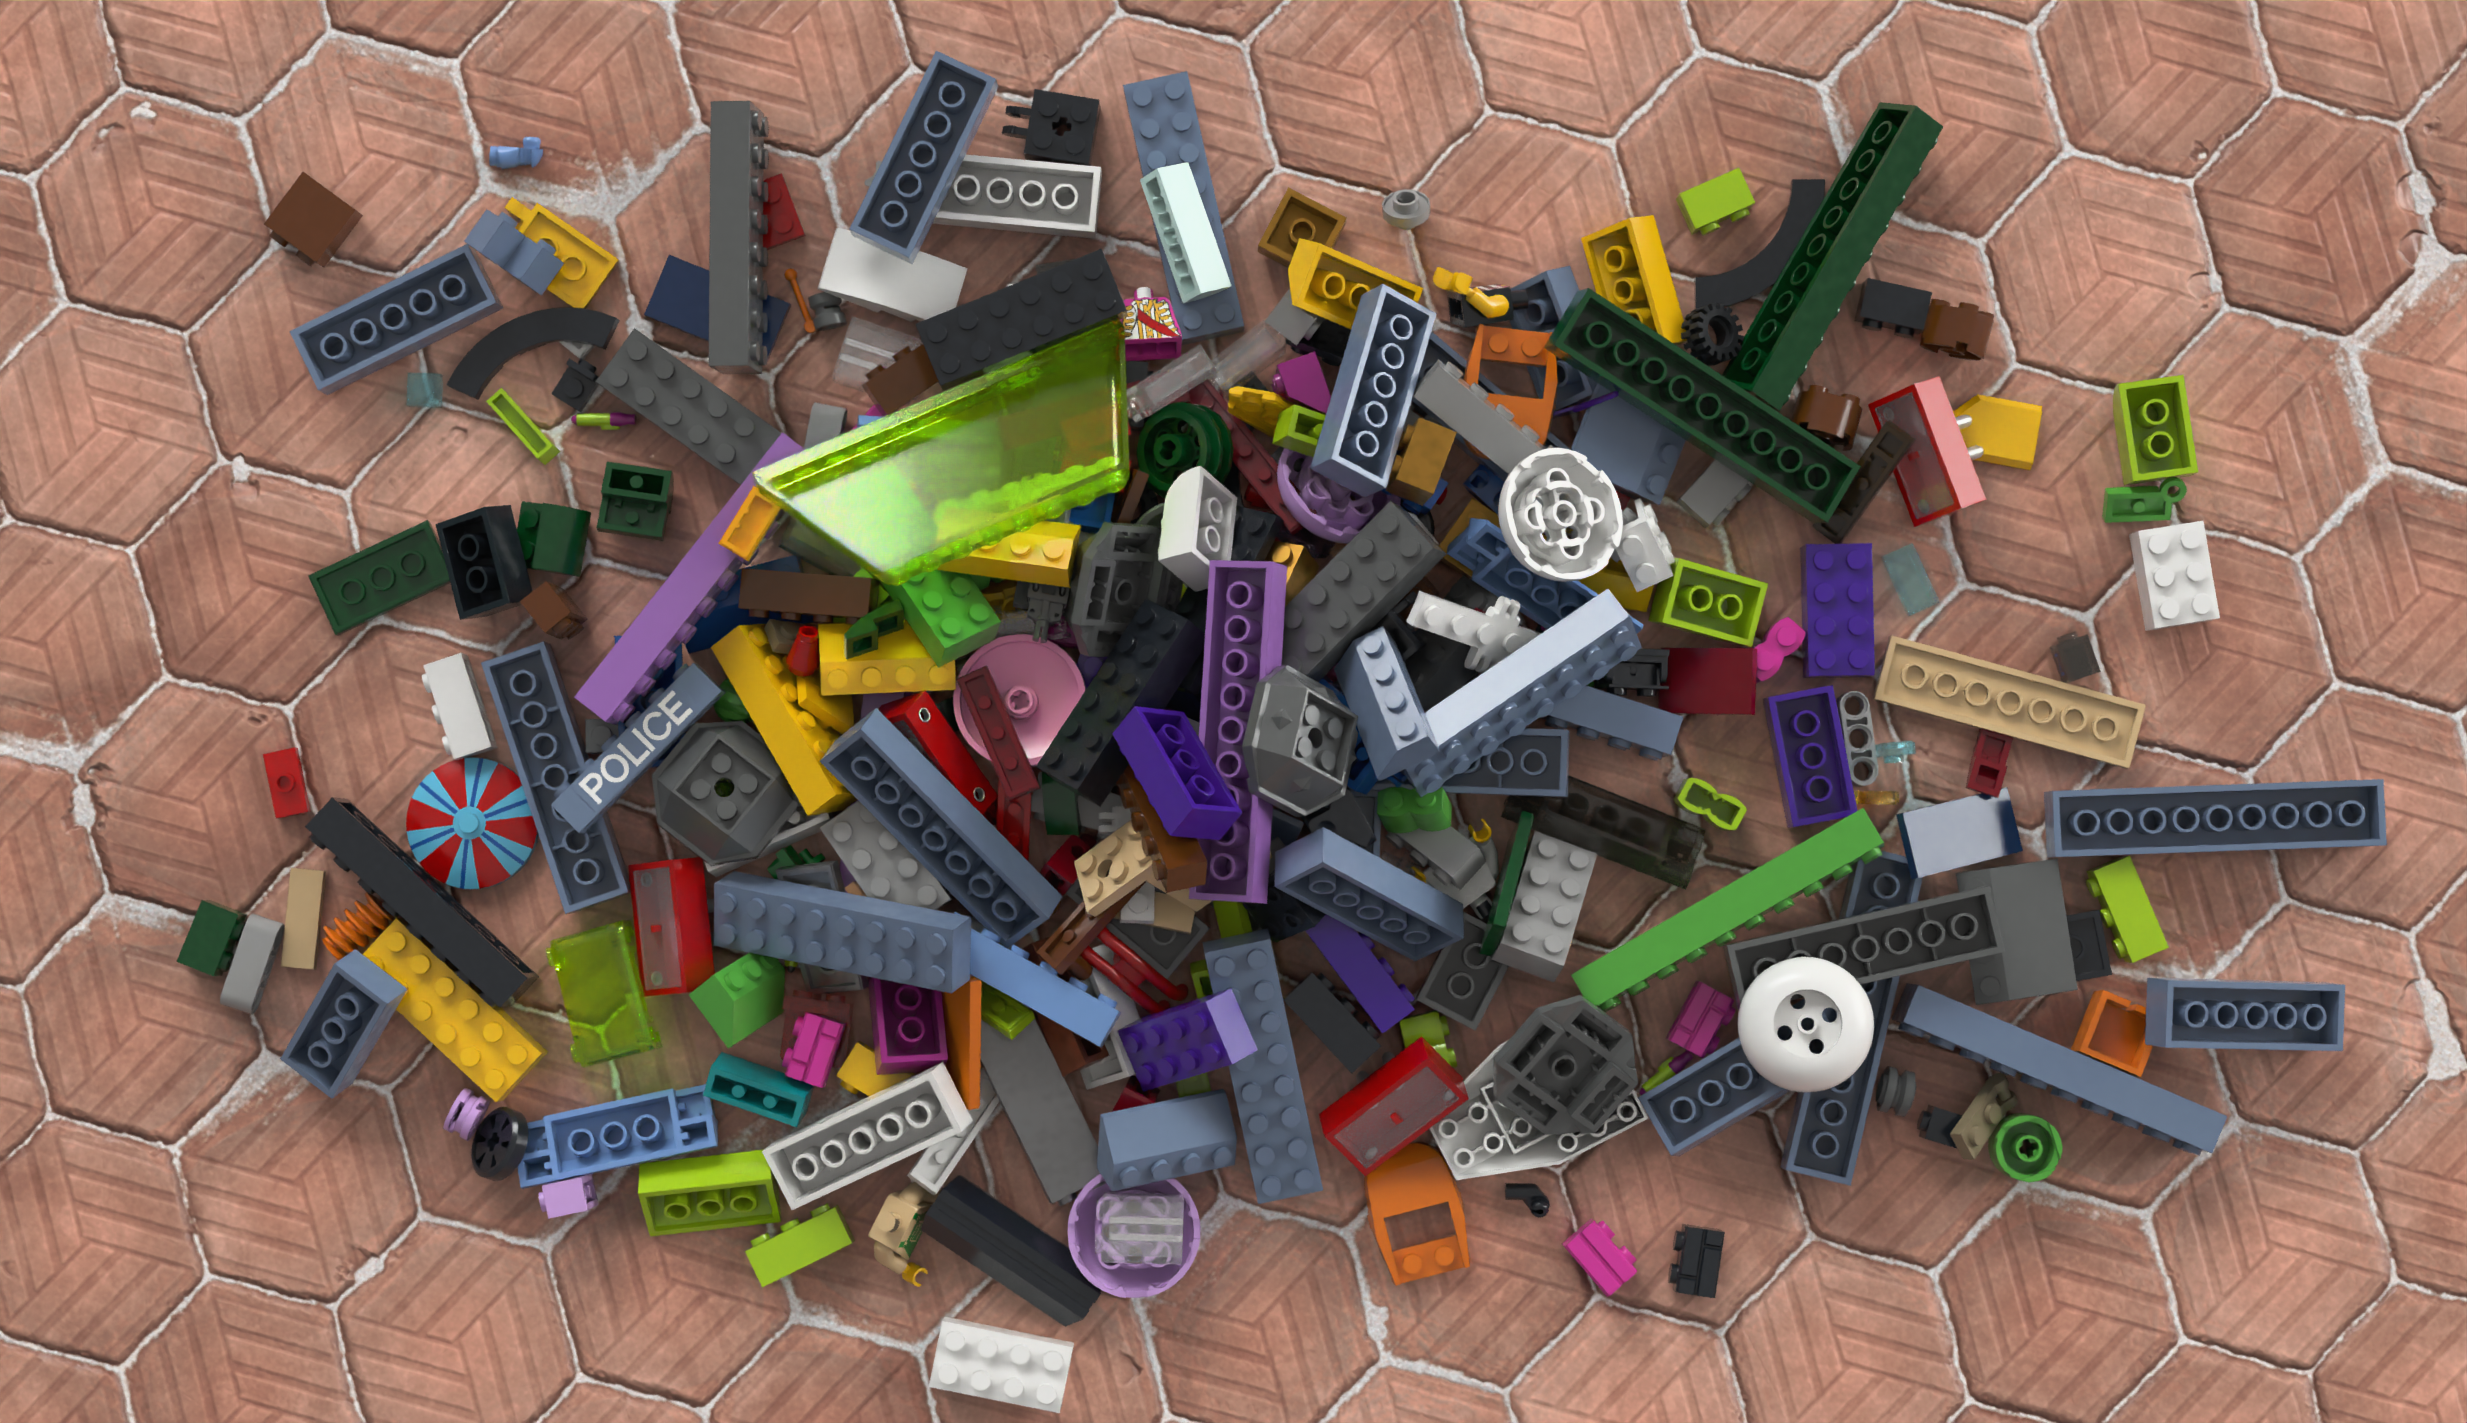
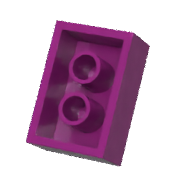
M869 977L868 989L876 1075L919 1073L941 1062L946 1065L948 1054L941 991Z

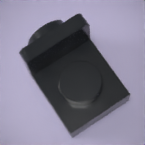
M569 358L566 363L568 368L553 390L552 395L582 412L599 385L596 382L599 377L594 374L597 368L582 358L579 359L578 363Z

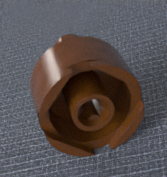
M1931 299L1920 346L1935 353L1941 350L1949 353V356L1974 361H1979L1981 358L1984 359L1994 322V314L1978 311L1979 306L1970 303L1960 302L1959 307H1953L1947 301Z
M1809 385L1808 391L1798 394L1791 421L1832 448L1835 445H1844L1842 451L1851 450L1862 414V408L1859 406L1860 398L1851 394H1841V396L1828 393L1829 390L1823 386Z

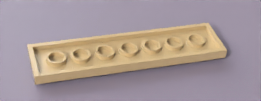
M1892 635L1888 639L1873 695V700L2011 736L2019 740L2125 769L2130 768L2146 707L2145 704Z

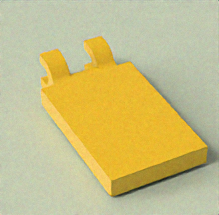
M512 197L504 208L520 219L515 229L535 243L542 239L557 250L554 256L564 263L546 289L571 307L586 309L618 264L619 259L540 204L536 203L534 208L530 210Z

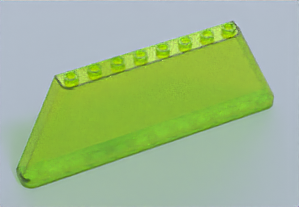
M1118 318L752 472L754 483L760 494L887 585H902L911 577L923 572H932L946 562L965 558L976 549L986 545H995L1004 537L1016 532H1025L1039 522L1058 518L1067 510L1077 506L1088 505L1095 498L1109 492H1118L1126 486L1130 471L1125 328Z

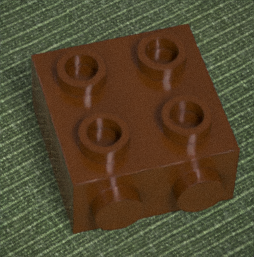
M302 172L265 221L264 225L272 230L269 236L280 245L286 247L290 243L296 247L298 251L295 255L312 267L316 262L324 268L363 215L305 172Z

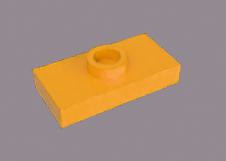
M753 486L718 544L749 562L784 504Z

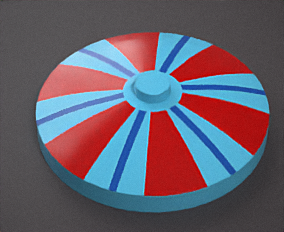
M462 758L439 766L422 780L408 806L406 832L415 858L431 876L453 887L483 889L507 881L525 866L533 854L539 834L519 775L509 767L493 760Z

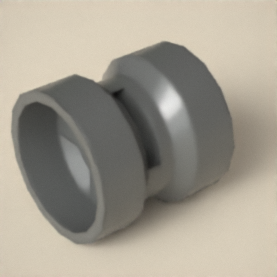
M826 292L818 293L808 298L810 308L815 313L813 323L816 331L831 330L847 324L845 313L840 309L841 298Z

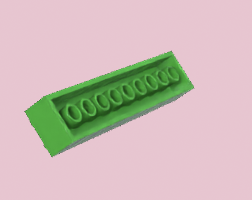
M1862 808L1574 972L1571 976L1583 997L1603 1012H1607L1621 1004L1619 999L1621 996L1627 993L1630 996H1635L1650 987L1648 981L1656 976L1663 980L1678 972L1679 969L1676 965L1686 959L1688 963H1693L1708 954L1706 948L1714 943L1721 947L1736 939L1737 936L1734 932L1744 926L1749 931L1764 923L1766 920L1763 916L1772 910L1779 914L1794 906L1793 898L1802 893L1809 897L1824 888L1822 882L1833 876L1835 881L1852 873L1851 865L1863 860L1864 864H1867L1882 855L1880 849L1885 847V844L1865 809Z

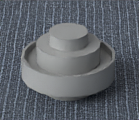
M1406 189L1390 193L1382 202L1383 219L1395 227L1404 230L1412 229L1428 220L1430 216L1429 198L1416 190Z

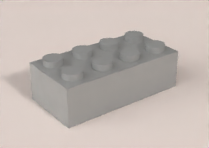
M857 801L820 827L822 833L867 897L933 910L940 909L953 899L946 888L860 801Z
M1537 831L1534 832L1526 847L1507 926L1491 960L1555 982L1567 958L1597 853Z

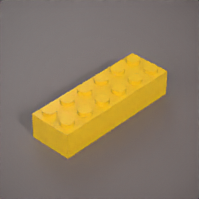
M766 624L738 625L711 647L712 651L807 816L843 811L858 799L820 762L834 741L840 737L837 730L798 705L797 675L790 672L786 662L788 654L772 651L764 630Z
M396 918L363 955L408 989L396 1010L495 1102L503 1101L548 1051L502 1008L497 1005L494 1008L488 1005L479 996L481 990L474 983L468 985L455 974L458 968L449 960L443 962L437 958L430 950L433 945L424 937L419 940L406 928L409 923L404 918Z

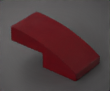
M1979 729L1966 783L1967 789L1995 798L1999 797L2008 767L2006 762L2014 737Z

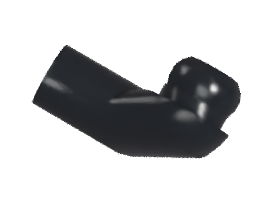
M1505 1183V1200H1523L1531 1210V1213L1538 1218L1548 1214L1550 1207L1549 1199L1536 1184Z

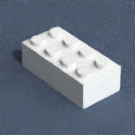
M944 1317L929 1387L1060 1413L1074 1343Z

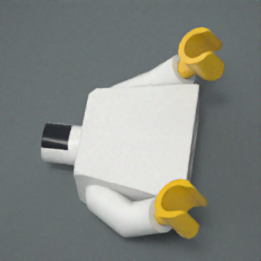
M1481 819L1483 828L1480 831H1474L1471 824L1468 826V831L1472 835L1468 840L1479 847L1486 862L1461 890L1451 883L1448 886L1442 884L1433 875L1434 870L1431 867L1423 872L1415 866L1411 867L1415 871V878L1461 902L1463 909L1470 905L1480 920L1490 913L1492 902L1486 895V892L1496 885L1495 879L1499 875L1498 851L1491 837V828L1485 819Z

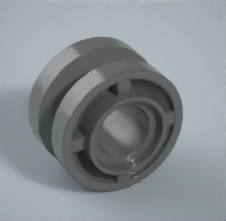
M1886 1067L1877 1086V1111L1887 1113L1890 1108H1893L1896 1116H1906L1915 1097V1072L1905 1070L1900 1076L1898 1075L1897 1068Z

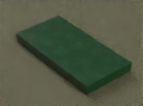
M428 520L308 575L330 625L337 636L450 584L441 544Z
M1521 812L1507 843L1479 952L1490 957L1491 954L1493 955L1507 926L1534 819L1532 813Z

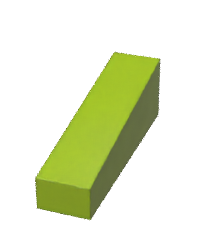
M500 388L486 401L544 465L561 452L504 389Z

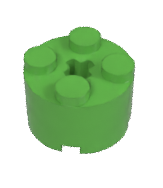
M2015 1113L2001 1119L1988 1141L1989 1155L1995 1167L2004 1175L2025 1182L2040 1181L2051 1175L2059 1159H2061L2063 1151L2062 1141L2056 1128L2043 1118L2026 1113ZM2022 1141L2031 1143V1147L2026 1149L2027 1154L2019 1151V1147L2023 1146Z

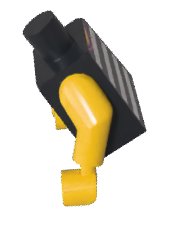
M1437 267L1434 273L1433 282L1435 285L1447 290L1450 323L1472 327L1479 324L1484 325L1513 320L1514 310L1528 308V295L1525 289L1511 291L1510 286L1502 284L1470 287L1473 277L1465 273H1452L1441 267Z

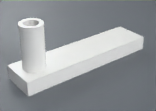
M981 1068L980 1106L978 1109L968 1110L973 1122L962 1132L925 1148L907 1175L912 1183L916 1182L932 1195L938 1193L999 1103V1099L984 1068Z

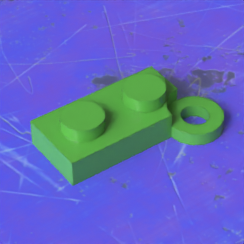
M2171 477L2164 480L2160 488L2158 486L2105 488L2102 512L2104 522L2170 520L2172 503L2184 498L2187 492L2186 485L2182 479ZM2172 486H2177V487H2179V489H2178V491H2177L2176 493H2174V494H2169V493H2167V491H2168V489H2169L2170 487H2172Z

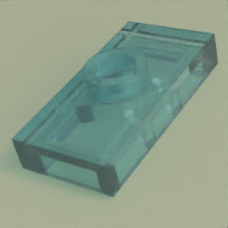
M1913 741L1889 742L1875 745L1877 758H1884V764L1904 762V756L1916 754L1915 742Z

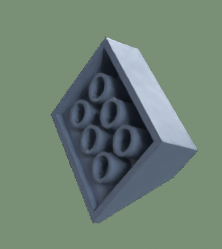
M1597 383L1590 400L1608 394L1611 391ZM1618 396L1586 409L1570 450L1586 456V461L1598 471L1603 470L1618 492L1634 500L1641 498L1642 502L1660 505L1686 440Z

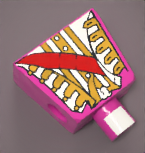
M1148 287L1136 289L1134 291V299H1125L1123 301L1128 316L1120 320L1119 362L1181 358L1182 335L1170 300L1166 297L1154 298L1152 289Z

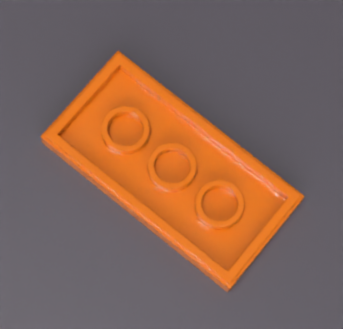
M971 974L970 980L953 993L941 991L948 1054L945 1067L968 1110L978 1109L980 1106L982 981Z

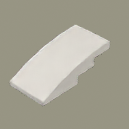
M836 228L818 289L877 313L882 310L910 322L915 319L924 321L956 308L967 268L921 251L918 252L913 264H910L854 237L850 230Z

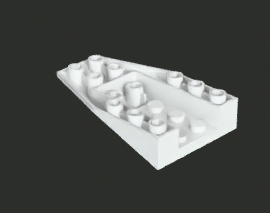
M1507 1040L1498 1045L1464 1080L1469 1099L1429 1129L1455 1179L1462 1180L1559 1165L1649 1118L1633 1089L1596 1133L1544 1134L1497 1101L1494 1096L1493 1058L1508 1042ZM1567 1059L1558 1061L1556 1065L1563 1064Z

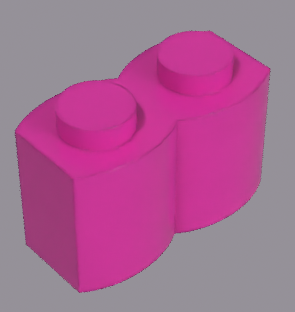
M1789 617L1771 625L1765 632L1761 644L1753 647L1757 649L1756 683L1772 677L1781 667L1784 657L1793 653L1802 644L1806 632Z

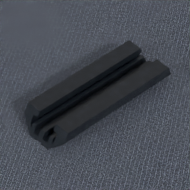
M958 1175L942 1189L933 1205L925 1214L921 1231L1065 1327L1083 1320L1092 1304L1096 1302L1101 1294V1289L1089 1282L1080 1272L1068 1246L961 1175Z

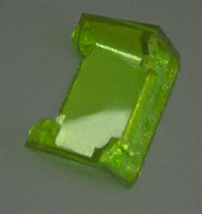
M621 920L552 939L550 941L551 947L546 948L550 967L555 966L574 1040V1043L570 1044L571 1055L574 1063L580 1062L583 1068L663 1047L659 1031L655 1032L653 1026H648L649 1023L654 1021L653 1017L649 1015L634 956V952H636L635 946H628V943H631V936H635L631 920Z

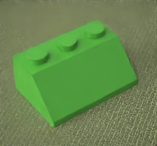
M748 953L712 975L691 992L689 996L729 1049L784 1012L785 968L778 958Z

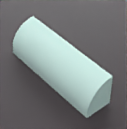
M1189 163L1157 168L1141 178L1140 182L1182 302L1196 301L1231 287Z

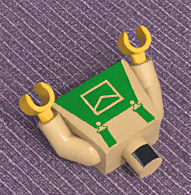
M913 1182L903 1190L889 1194L869 1232V1237L875 1241L874 1256L880 1264L897 1274L902 1273V1278L905 1281L920 1287L921 1284L916 1282L915 1277L920 1271L928 1275V1271L916 1263L910 1262L907 1264V1260H909L923 1232L921 1227L925 1214L942 1190L940 1189L937 1194L932 1195L919 1184Z

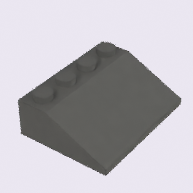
M2058 858L1956 873L1959 892L1990 886L2005 952L1969 960L1976 1005L2078 990Z

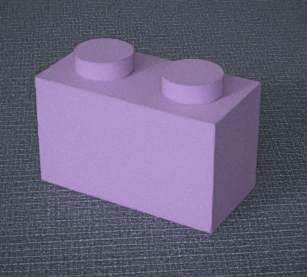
M592 1174L542 1185L543 1192H539L540 1207L542 1212H547L548 1219L587 1211L599 1205Z

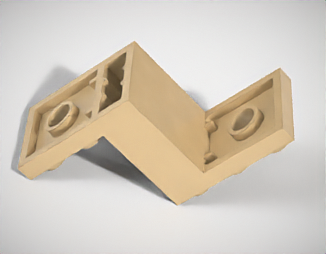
M1131 820L1074 861L1086 911L1094 917L1101 914L1145 881L1166 893L1161 880L1157 881L1154 877L1152 859L1150 856H1145L1141 843L1140 832L1135 833ZM1189 888L1166 893L1196 912L1212 901L1189 899Z

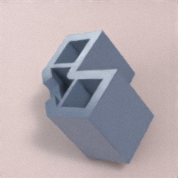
M486 209L464 242L542 296L564 264L554 256L557 250L542 239L535 243L515 229L518 222L504 212L497 216Z

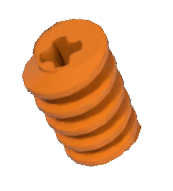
M366 892L365 897L368 902L366 905L356 900L354 902L357 909L356 913L346 908L344 910L347 918L345 922L335 917L333 919L337 927L335 930L327 925L323 927L326 937L322 938V941L337 960L342 959L347 953L355 949L358 951L357 944L366 947L369 944L367 936L376 939L379 936L378 928L386 930L389 926L388 919L391 921L395 920L394 916L382 906L383 902L379 898Z

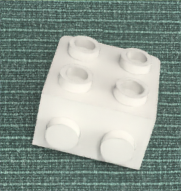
M1641 498L1634 500L1639 519L1622 526L1621 540L1619 546L1615 548L1637 592L1672 577L1673 572L1670 564L1675 562L1671 552V545L1664 531H1660L1657 524L1658 519L1651 504L1644 506Z

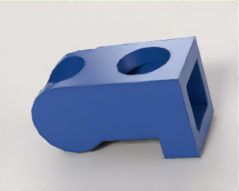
M1480 464L1464 481L1463 486L1485 507L1498 515L1499 498L1504 481Z

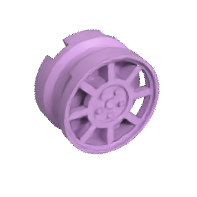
M464 1088L453 1103L446 1117L443 1129L450 1133L456 1131L460 1133V1138L469 1141L486 1114L490 1103L489 1099L484 1096L478 1098L474 1096L472 1090Z

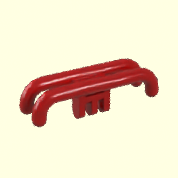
M1107 927L1097 935V938L1114 952L1113 964L1111 965L1089 945L1080 954L1091 966L1150 1014L1168 1009L1170 1004L1166 1000H1161L1157 1003L1138 986L1145 979L1172 1000L1183 1001L1188 996L1189 989L1187 985L1179 984L1177 987L1113 935Z

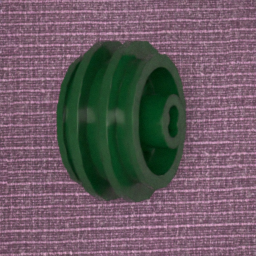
M1174 402L1160 407L1147 419L1139 434L1136 456L1139 471L1149 474L1146 482L1148 487L1162 498H1166L1169 488L1178 478V472L1182 471L1184 473L1198 466H1202L1223 485L1231 470L1234 448L1230 430L1218 413L1205 405ZM1188 423V430L1183 433L1181 427Z

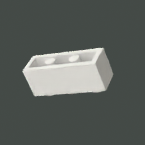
M459 653L423 665L426 672L422 674L423 684L426 691L433 694L436 705L432 706V711L436 722L443 725L446 736L442 737L446 753L453 755L455 760H459L498 748L468 655Z

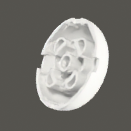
M1564 448L1544 449L1533 453L1519 462L1503 484L1498 505L1501 532L1515 558L1524 567L1538 576L1561 582L1581 580L1603 569L1609 563L1608 560L1614 549L1619 546L1623 526L1620 501L1607 475L1603 470L1598 471L1587 462L1586 456ZM1567 527L1573 530L1571 540L1566 536L1565 531ZM1542 533L1546 534L1547 540L1543 538Z
M1796 957L1770 966L1750 984L1739 1008L1738 1035L1748 1061L1766 1080L1781 1088L1795 1092H1817L1841 1084L1862 1065L1873 1040L1874 1016L1866 992L1848 971L1824 959ZM1799 994L1804 997L1805 1005L1803 1008L1795 1009L1791 1006L1790 1000L1793 995ZM1826 1008L1834 1009L1837 1014L1835 1021L1831 1023L1824 1021L1822 1018L1823 1010ZM1806 1017L1812 1019L1814 1024L1813 1028L1808 1031L1801 1027V1021ZM1784 1025L1792 1030L1791 1038L1786 1041L1781 1040L1777 1035L1779 1027ZM1813 1039L1821 1040L1824 1045L1823 1051L1819 1054H1814L1809 1049V1043Z

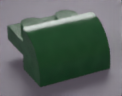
M607 462L601 489L602 502L596 527L599 532L663 541L668 513L671 514L674 477L672 471Z
M522 501L517 532L527 569L580 577L591 512L548 503L540 504Z

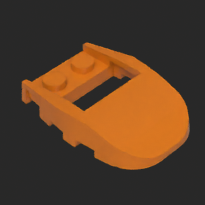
M1479 324L1475 329L1476 336L1472 350L1469 352L1463 380L1470 386L1474 382L1478 384L1480 360L1546 368L1543 399L1488 393L1489 396L1487 397V400L1496 407L1500 403L1509 409L1515 416L1512 420L1521 428L1525 424L1531 427L1540 436L1537 441L1544 446L1550 431L1557 400L1556 355L1544 348L1553 332L1544 333ZM1463 437L1466 446L1473 454L1482 459L1492 461Z
M1421 1142L1409 1143L1364 1177L1368 1222L1395 1286L1448 1271L1470 1267L1464 1204L1461 1192L1457 1188L1452 1171L1444 1156L1437 1148ZM1448 1202L1456 1234L1392 1250L1384 1218Z

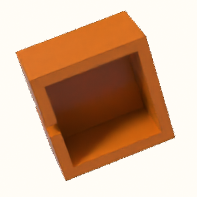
M2105 990L2094 991L2071 1050L2134 1077H2141L2153 1048L2152 1045L2145 1044L2146 1007L2139 1004L2130 1005L2131 1001Z

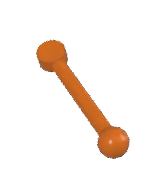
M792 268L787 269L784 276L791 283L805 319L804 329L808 333H814L816 330L813 320L810 317L796 281L797 272Z

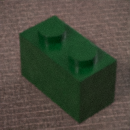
M201 900L176 962L211 976H222L223 972H227L230 969L234 954L231 952L235 942L240 940L247 914L212 900Z

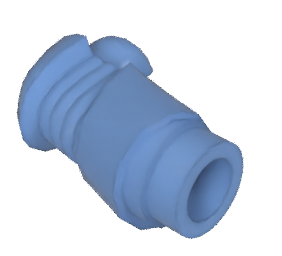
M525 136L523 148L491 146L489 164L490 166L502 168V170L530 164L533 168L540 162L544 149H540L541 140L539 137Z

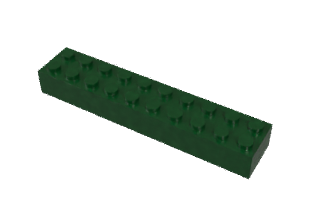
M1879 102L1745 334L1743 342L1740 343L1742 346L1741 351L1736 352L1738 355L1730 360L1722 376L1774 410H1781L1782 406L1789 400L1791 390L1798 378L1806 371L1807 363L1813 352L1822 343L1828 326L1838 315L1840 306L1847 293L1855 286L1856 278L1862 267L1871 258L1877 241L1887 230L1889 221L1896 208L1904 201L1905 193L1911 182L1920 173L1926 156L1936 145L1938 136L1943 129L1941 124L1918 106Z
M1590 288L1577 291L1544 346L1546 350L1609 391H1618L1620 398L1814 524L1828 523L1861 467Z

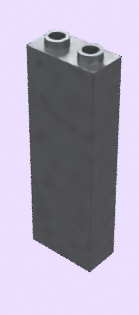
M1034 1019L1013 1040L981 1020V1065L1049 1203L1058 1202L1059 1206L1067 1204L1077 1198L1076 1191L1084 1188L1086 1184L1100 1174L1097 1169L1098 1145L1061 1074L1036 1020ZM1106 1181L1097 1184L1093 1190L1104 1185Z

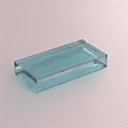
M1913 543L1881 557L1908 617L1940 603Z

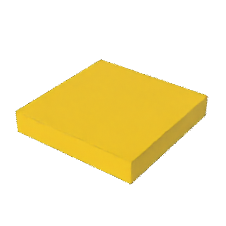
M820 664L812 675L806 677L797 676L798 705L841 734H844L854 726L852 694L821 695Z

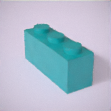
M721 1052L710 1067L703 1096L797 1127L808 1111L814 1085L787 1077L783 1072Z

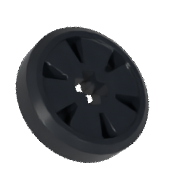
M499 1107L490 1112L479 1125L471 1149L472 1165L479 1176L492 1181H501L510 1176L519 1166L526 1152L529 1135L527 1120L521 1112L507 1107Z

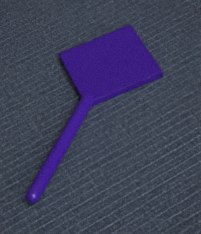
M1613 391L1579 405L1555 411L1552 419L1573 414L1618 397L1619 393L1618 391Z

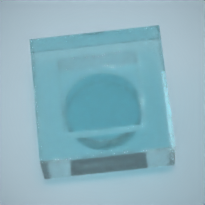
M408 373L406 405L409 407L442 408L443 375L435 373Z

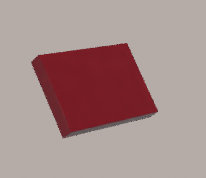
M1661 647V649L1669 650L1667 680L1666 683H1660V686H1669V689L1659 690L1658 709L1673 714L1755 715L1757 649Z

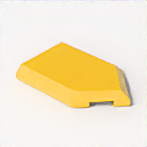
M1236 386L1229 389L1227 411L1266 435L1274 437L1279 412L1294 404L1274 392Z
M1977 394L1953 411L1955 417L1969 415L1972 418L1971 425L1960 429L1967 448L1979 445L1984 449L1983 455L1980 458L1974 459L1975 461L2031 470L2041 422L2042 406Z

